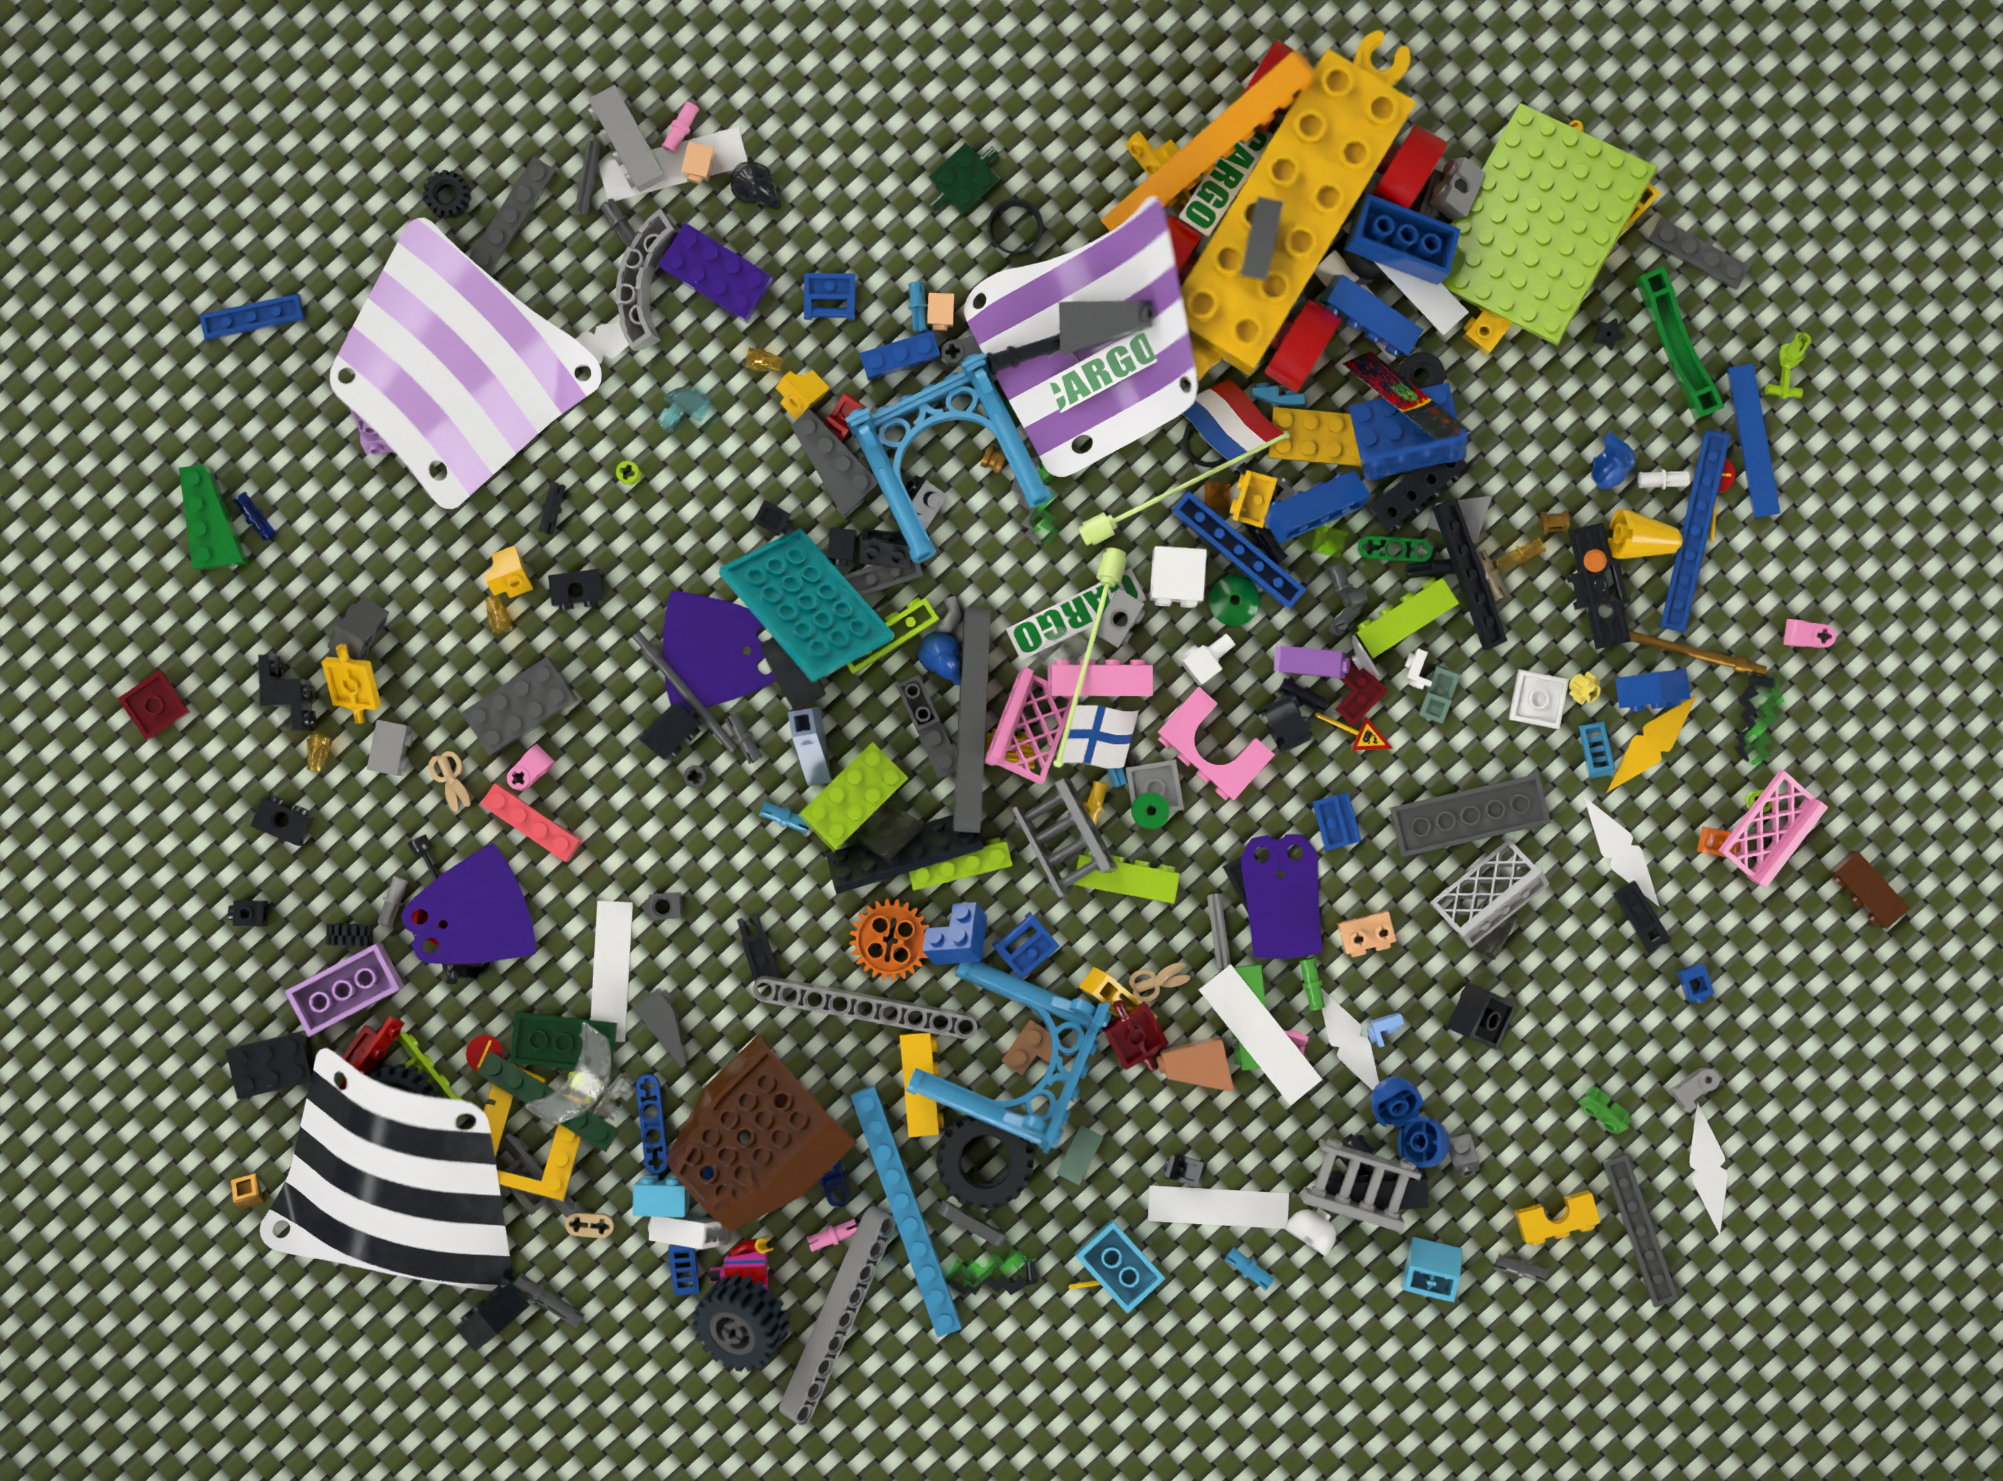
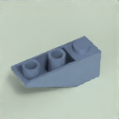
M820 707L788 712L792 739L807 785L812 786L832 782Z

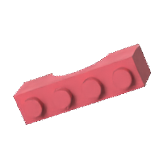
M494 783L480 804L564 862L571 859L583 841L565 827L536 811L500 783Z

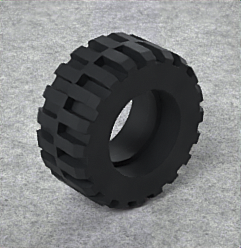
M966 1114L958 1117L945 1130L939 1142L936 1165L939 1179L951 1197L954 1196L962 1205L972 1206V1209L987 1208V1210H993L994 1207H1004L1011 1200H1016L1021 1195L1023 1189H1026L1033 1173L1034 1155L1031 1141ZM985 1135L999 1139L1009 1153L1007 1171L1000 1179L991 1183H979L972 1180L964 1172L961 1164V1154L965 1145L978 1136Z

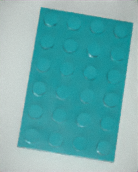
M801 528L720 567L719 575L812 682L893 639L894 633Z

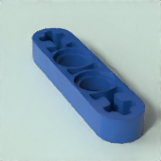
M645 1074L636 1083L644 1162L649 1172L658 1174L663 1172L668 1166L666 1160L668 1148L661 1086L659 1079L655 1075ZM646 1079H649L650 1083L655 1084V1087L651 1089V1097L657 1095V1100L649 1099L644 1102L642 1101V1097L648 1096L647 1089L641 1086V1084L646 1082ZM647 1104L656 1105L658 1108L656 1117L649 1118L645 1115L644 1108ZM656 1129L660 1132L661 1139L658 1143L648 1141L647 1133L649 1130ZM662 1146L663 1150H658L657 1152L658 1158L663 1159L664 1163H661L659 1168H656L655 1164H650V1160L654 1158V1150L648 1152V1148Z

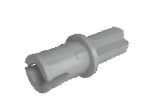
M393 876L387 897H383L385 902L378 919V924L385 927L393 926L399 906L403 905L401 900L409 882L408 880Z

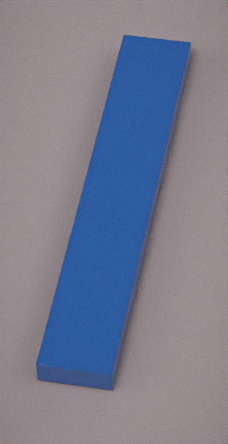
M1747 364L1727 368L1753 518L1780 514L1754 365Z

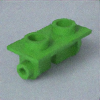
M1591 1086L1585 1093L1587 1096L1578 1100L1577 1103L1583 1107V1110L1588 1115L1596 1117L1601 1121L1604 1128L1608 1131L1619 1134L1629 1128L1627 1125L1632 1119L1629 1117V1112L1616 1102L1608 1108L1607 1104L1611 1098L1598 1087L1594 1088Z

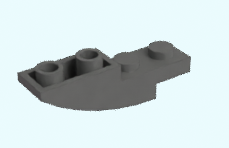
M920 675L897 684L896 687L938 778L940 779L956 772V754Z

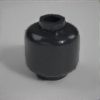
M1351 1133L1341 1141L1343 1143L1342 1146L1375 1155V1148L1361 1134L1353 1135ZM1338 1155V1158L1348 1167L1351 1159ZM1361 1162L1358 1170L1362 1169L1365 1172L1372 1165Z

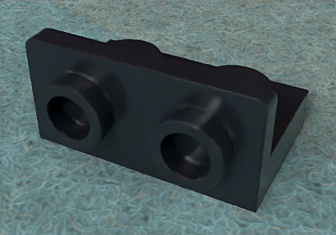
M864 528L860 544L859 563L908 570L911 558L909 554L910 548L902 533Z

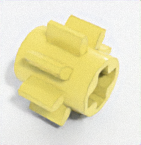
M1588 671L1585 676L1577 674L1569 683V689L1571 690L1569 695L1581 705L1584 704L1585 700L1589 703L1594 702L1600 695L1601 688L1598 685L1601 682Z

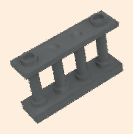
M1062 778L1055 783L1058 790L1054 796L1029 811H1026L1024 807L1018 806L1012 810L1015 813L1014 821L1021 830H1024L1050 880L1049 887L1052 893L1059 898H1069L1071 894L1067 889L1068 886L1095 870H1101L1102 873H1111L1118 869L1074 784L1070 779ZM1060 803L1066 804L1070 811L1068 816L1038 834L1032 820ZM1072 825L1078 826L1081 832L1080 839L1050 856L1044 842ZM1089 848L1094 856L1091 858L1092 861L1062 878L1055 865L1081 849Z

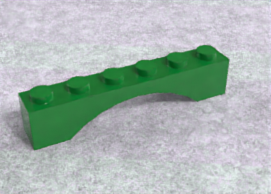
M1663 266L1640 276L1635 280L1636 286L1694 421L1724 408L1714 382L1703 367L1690 341L1678 308L1674 288L1665 267Z

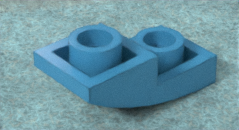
M1271 382L1258 383L1256 388H1252L1250 391L1251 397L1272 405L1303 407L1305 404L1304 393L1298 394V392L1294 393L1288 390L1282 392L1283 396H1279L1278 386H1271Z

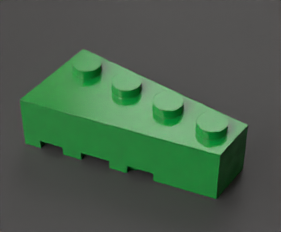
M205 464L180 467L179 474L192 569L202 571L250 564L241 545L240 537L233 525L230 512L227 510L223 500L224 497L212 467Z

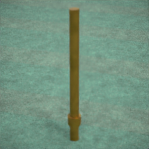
M1629 631L1631 642L1731 667L1733 671L1745 673L1746 671L1765 676L1767 666L1749 662L1747 658L1739 656L1733 658Z

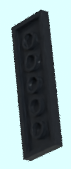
M953 814L838 849L835 852L826 853L835 892L839 894L982 850L983 845L980 835L973 832L953 831Z

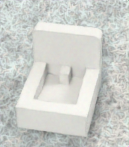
M1416 649L1414 653L1410 652L1404 666L1408 669L1404 678L1410 680V686L1423 690L1424 686L1431 687L1432 681L1419 677L1428 652Z

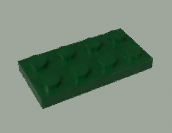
M516 1011L509 1063L611 1074L618 1023Z

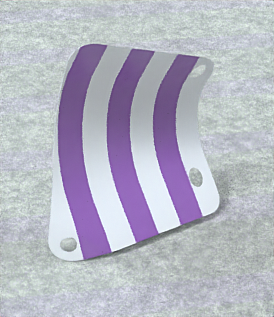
M1153 196L1148 198L1126 222L1110 233L1054 259L998 272L980 282L970 292L965 302V318L980 349L986 355L989 352L994 354L1006 350L1007 346L1017 348L1060 333L1059 302L1152 300L1154 311L1152 327L1144 329L1143 332L1157 362L1062 413L1058 407L1049 379L1077 364L1076 359L1072 355L1060 354L1059 352L1048 359V355L1051 354L1048 353L1020 362L1017 368L1008 367L999 370L995 374L1044 467L1054 476L1066 477L1078 472L1169 422L1190 408L1194 403L1197 392V377L1163 206L1159 199ZM982 292L986 296V304L981 309H975L973 307V300L977 294ZM1127 336L1074 354L1081 362ZM1182 376H1187L1191 381V391L1187 394L1180 388ZM1080 435H1088L1093 440L1091 449L1083 454L1075 453L1071 447L1073 440Z

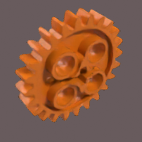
M886 898L885 906H882L877 900L875 901L876 909L867 905L868 914L866 915L861 912L858 914L862 921H853L858 930L850 931L851 935L856 936V940L849 942V944L857 946V949L851 954L860 955L856 963L861 964L864 962L866 964L864 972L870 968L873 969V978L879 972L882 973L883 981L886 979L887 974H891L893 981L896 980L898 973L905 979L906 970L915 974L913 966H923L919 960L920 957L928 958L923 952L925 938L924 930L929 928L930 925L921 924L925 915L917 917L915 915L918 910L917 907L912 911L908 910L909 902H906L901 907L899 899H896L894 905H891L889 898ZM896 917L894 938L898 939V942L893 943L890 960L886 962L885 955L888 942L884 940V937L890 934L892 918ZM875 919H885L888 924L887 929L883 932L876 931L873 926ZM903 922L910 923L913 928L912 934L902 936L898 931L899 925ZM873 943H879L883 948L882 955L879 957L872 956L869 952V946ZM903 947L907 950L908 958L905 961L895 959L894 951L896 948Z

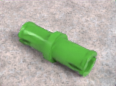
M1315 957L1299 960L1304 979L1302 987L1306 989L1310 1011L1326 1007L1321 990L1323 983L1322 979H1319Z

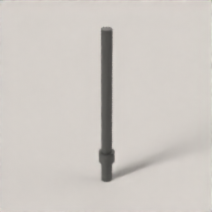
M640 631L634 634L632 638L645 652L643 655L648 661H653L728 751L732 753L736 750L738 746L663 659L660 655L661 651L656 645L652 646Z

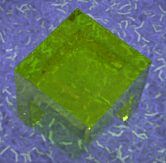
M1325 526L1317 527L1310 552L1340 558L1348 532Z

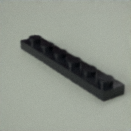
M1457 498L1450 499L1432 507L1482 649L1483 651L1490 650L1508 640Z

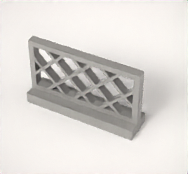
M1508 839L1430 903L1457 932L1464 943L1471 948L1545 889L1549 882L1544 873ZM1509 849L1514 852L1513 861H1501L1502 855ZM1487 867H1495L1493 877H1481L1482 871ZM1500 867H1512L1511 877H1499ZM1517 867H1528L1531 870L1523 877H1516ZM1467 883H1475L1473 893H1462V887ZM1480 883H1492L1491 893H1479ZM1498 883H1510L1509 888L1505 892L1496 893ZM1447 899H1455L1454 909H1443L1440 905ZM1460 899H1472L1471 909H1459ZM1478 899H1490L1489 905L1484 909H1476ZM1458 915H1470L1469 921L1463 926L1459 927L1457 925Z

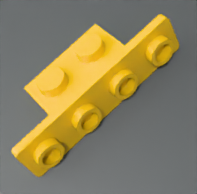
M1139 131L1125 144L1130 154L1138 161L1148 176H1151L1179 151V148L1171 139L1154 150ZM1199 175L1195 180L1199 183L1203 178ZM1184 190L1176 195L1179 200L1173 204L1179 214H1181L1192 197L1189 192L1186 193Z

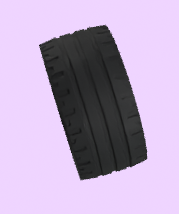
M774 637L760 645L777 683L794 711L804 706L806 707L826 695L820 679L812 682Z

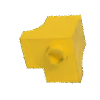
M811 370L806 375H796L789 371L783 376L776 389L784 396L780 404L797 420L808 408H812L822 400L830 387Z
M515 545L491 554L493 565L484 574V578L494 596L506 592L509 598L533 590L524 561Z

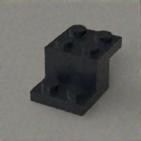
M258 655L260 706L291 707L292 731H313V726H316L317 720L316 712L312 711V700H315L316 697L315 686L311 685L310 680H281V676H284V663L280 661V656Z

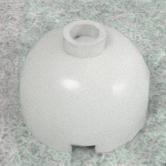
M1319 1208L1316 1212L1309 1209L1296 1212L1284 1228L1324 1256L1330 1253L1336 1241L1335 1227L1329 1221L1331 1216Z

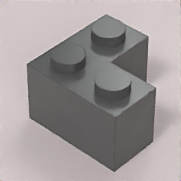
M362 597L357 604L352 603L345 614L346 617L344 619L339 618L333 627L335 634L327 645L330 648L328 657L339 658L336 646L346 644L351 659L365 661L372 641L384 629L389 611L365 597Z

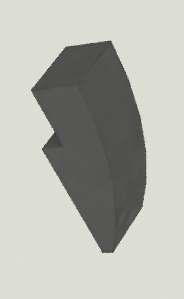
M1258 196L1240 276L1267 280L1284 201Z

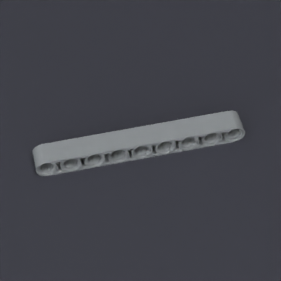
M771 976L759 977L753 986L754 997L761 1002L961 1039H969L977 1032L975 1018L966 1012ZM761 983H768L772 991L767 995H763L758 992L757 987ZM792 987L796 990L797 996L794 999H786L782 994L783 990ZM812 992H818L822 996V1001L818 1004H812L808 1000V995ZM836 997H844L848 1003L844 1008L838 1009L833 1005V1000ZM863 1001H867L872 1004L873 1008L869 1013H862L859 1011L858 1005ZM888 1006H893L898 1012L895 1017L888 1018L883 1014V1010ZM912 1011L922 1013L923 1017L919 1022L914 1023L909 1020L908 1016ZM936 1016H945L948 1019L947 1024L943 1027L935 1026L933 1021ZM963 1020H969L973 1024L972 1028L967 1032H963L958 1028L959 1023Z
M875 1206L868 1208L861 1219L780 1403V1412L798 1425L808 1423L816 1409L895 1230L896 1221L894 1217Z

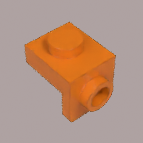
M1702 826L1697 851L1725 857L1719 849L1732 832ZM1741 841L1735 842L1729 850L1731 854H1738L1741 848Z

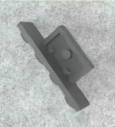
M508 1133L500 1141V1144L513 1157L515 1162L504 1172L542 1181L544 1172L540 1168L538 1160L532 1155L529 1156L523 1149L522 1142L517 1137H512ZM506 1187L531 1216L549 1199L566 1218L576 1211L573 1200L567 1194L564 1201Z

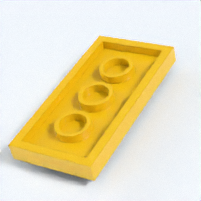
M1273 407L1271 423L1282 432L1284 430L1288 431L1290 438L1288 440L1285 438L1269 446L1268 459L1362 467L1350 414Z

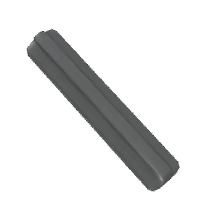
M588 141L574 210L577 215L588 216L601 151V144L597 141Z

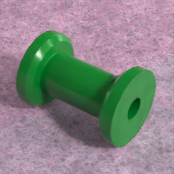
M1143 793L1134 800L1131 814L1134 821L1141 827L1155 829L1167 821L1169 805L1165 798L1159 794ZM1149 806L1154 808L1152 815L1146 813V809Z

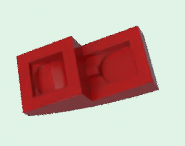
M846 392L824 423L843 442L850 432L845 418L849 417L852 411L867 407Z

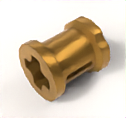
M1568 511L1558 514L1541 512L1540 527L1542 535H1547L1548 532L1554 531L1568 533V530H1570Z

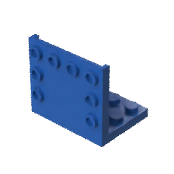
M1449 382L1419 389L1457 419ZM1384 397L1348 405L1365 481L1466 458L1467 436L1465 429L1460 430L1459 436L1437 441Z

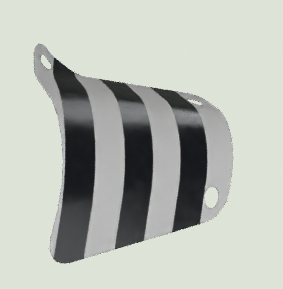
M328 1048L321 1049L316 1055L289 1174L274 1203L261 1222L260 1235L263 1242L276 1251L344 1263L397 1276L485 1291L494 1290L498 1285L503 1288L511 1279L512 1267L492 1136L485 1113L473 1103L466 1101L426 1097L387 1087L361 1074ZM337 1071L342 1072L347 1078L348 1085L346 1090L338 1089L334 1082V1075ZM464 1113L472 1114L476 1118V1124L469 1130H460L455 1126L456 1117ZM280 1220H285L290 1225V1232L284 1238H278L273 1234V1227Z

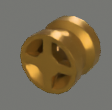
M990 443L980 466L984 468L990 467L994 473L999 474L1006 457L1002 450L997 449L994 444Z

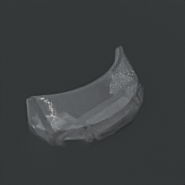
M585 1021L581 1024L582 1031L579 1034L583 1040L582 1052L572 1075L551 1095L541 1100L535 1099L534 1102L527 1103L525 1106L530 1113L550 1126L558 1125L561 1122L584 1114L597 1102L598 1097L605 1090L612 1067L609 1040Z

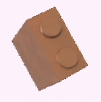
M1219 1036L1160 1049L1161 1056L1156 1057L1159 1071L1161 1074L1165 1073L1168 1079L1226 1091L1234 1090L1223 1041Z

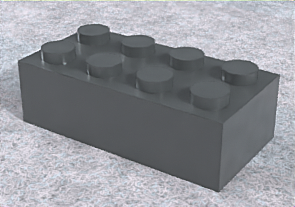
M545 657L461 713L488 755L494 756L577 702L578 698L552 658Z

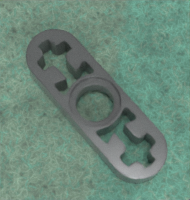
M943 1200L937 1210L943 1217L998 1247H1002L1007 1238L1004 1232L948 1201Z

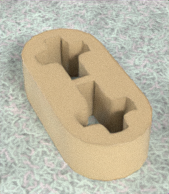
M578 1211L572 1213L566 1219L565 1227L567 1232L574 1236L606 1238L613 1232L615 1222L608 1214ZM576 1217H579L580 1222L588 1223V1226H581L579 1230H575V1226L571 1225V1222ZM601 1219H604L605 1224L609 1225V1228H606L604 1232H600V1228L592 1227V1223L598 1224L601 1222Z

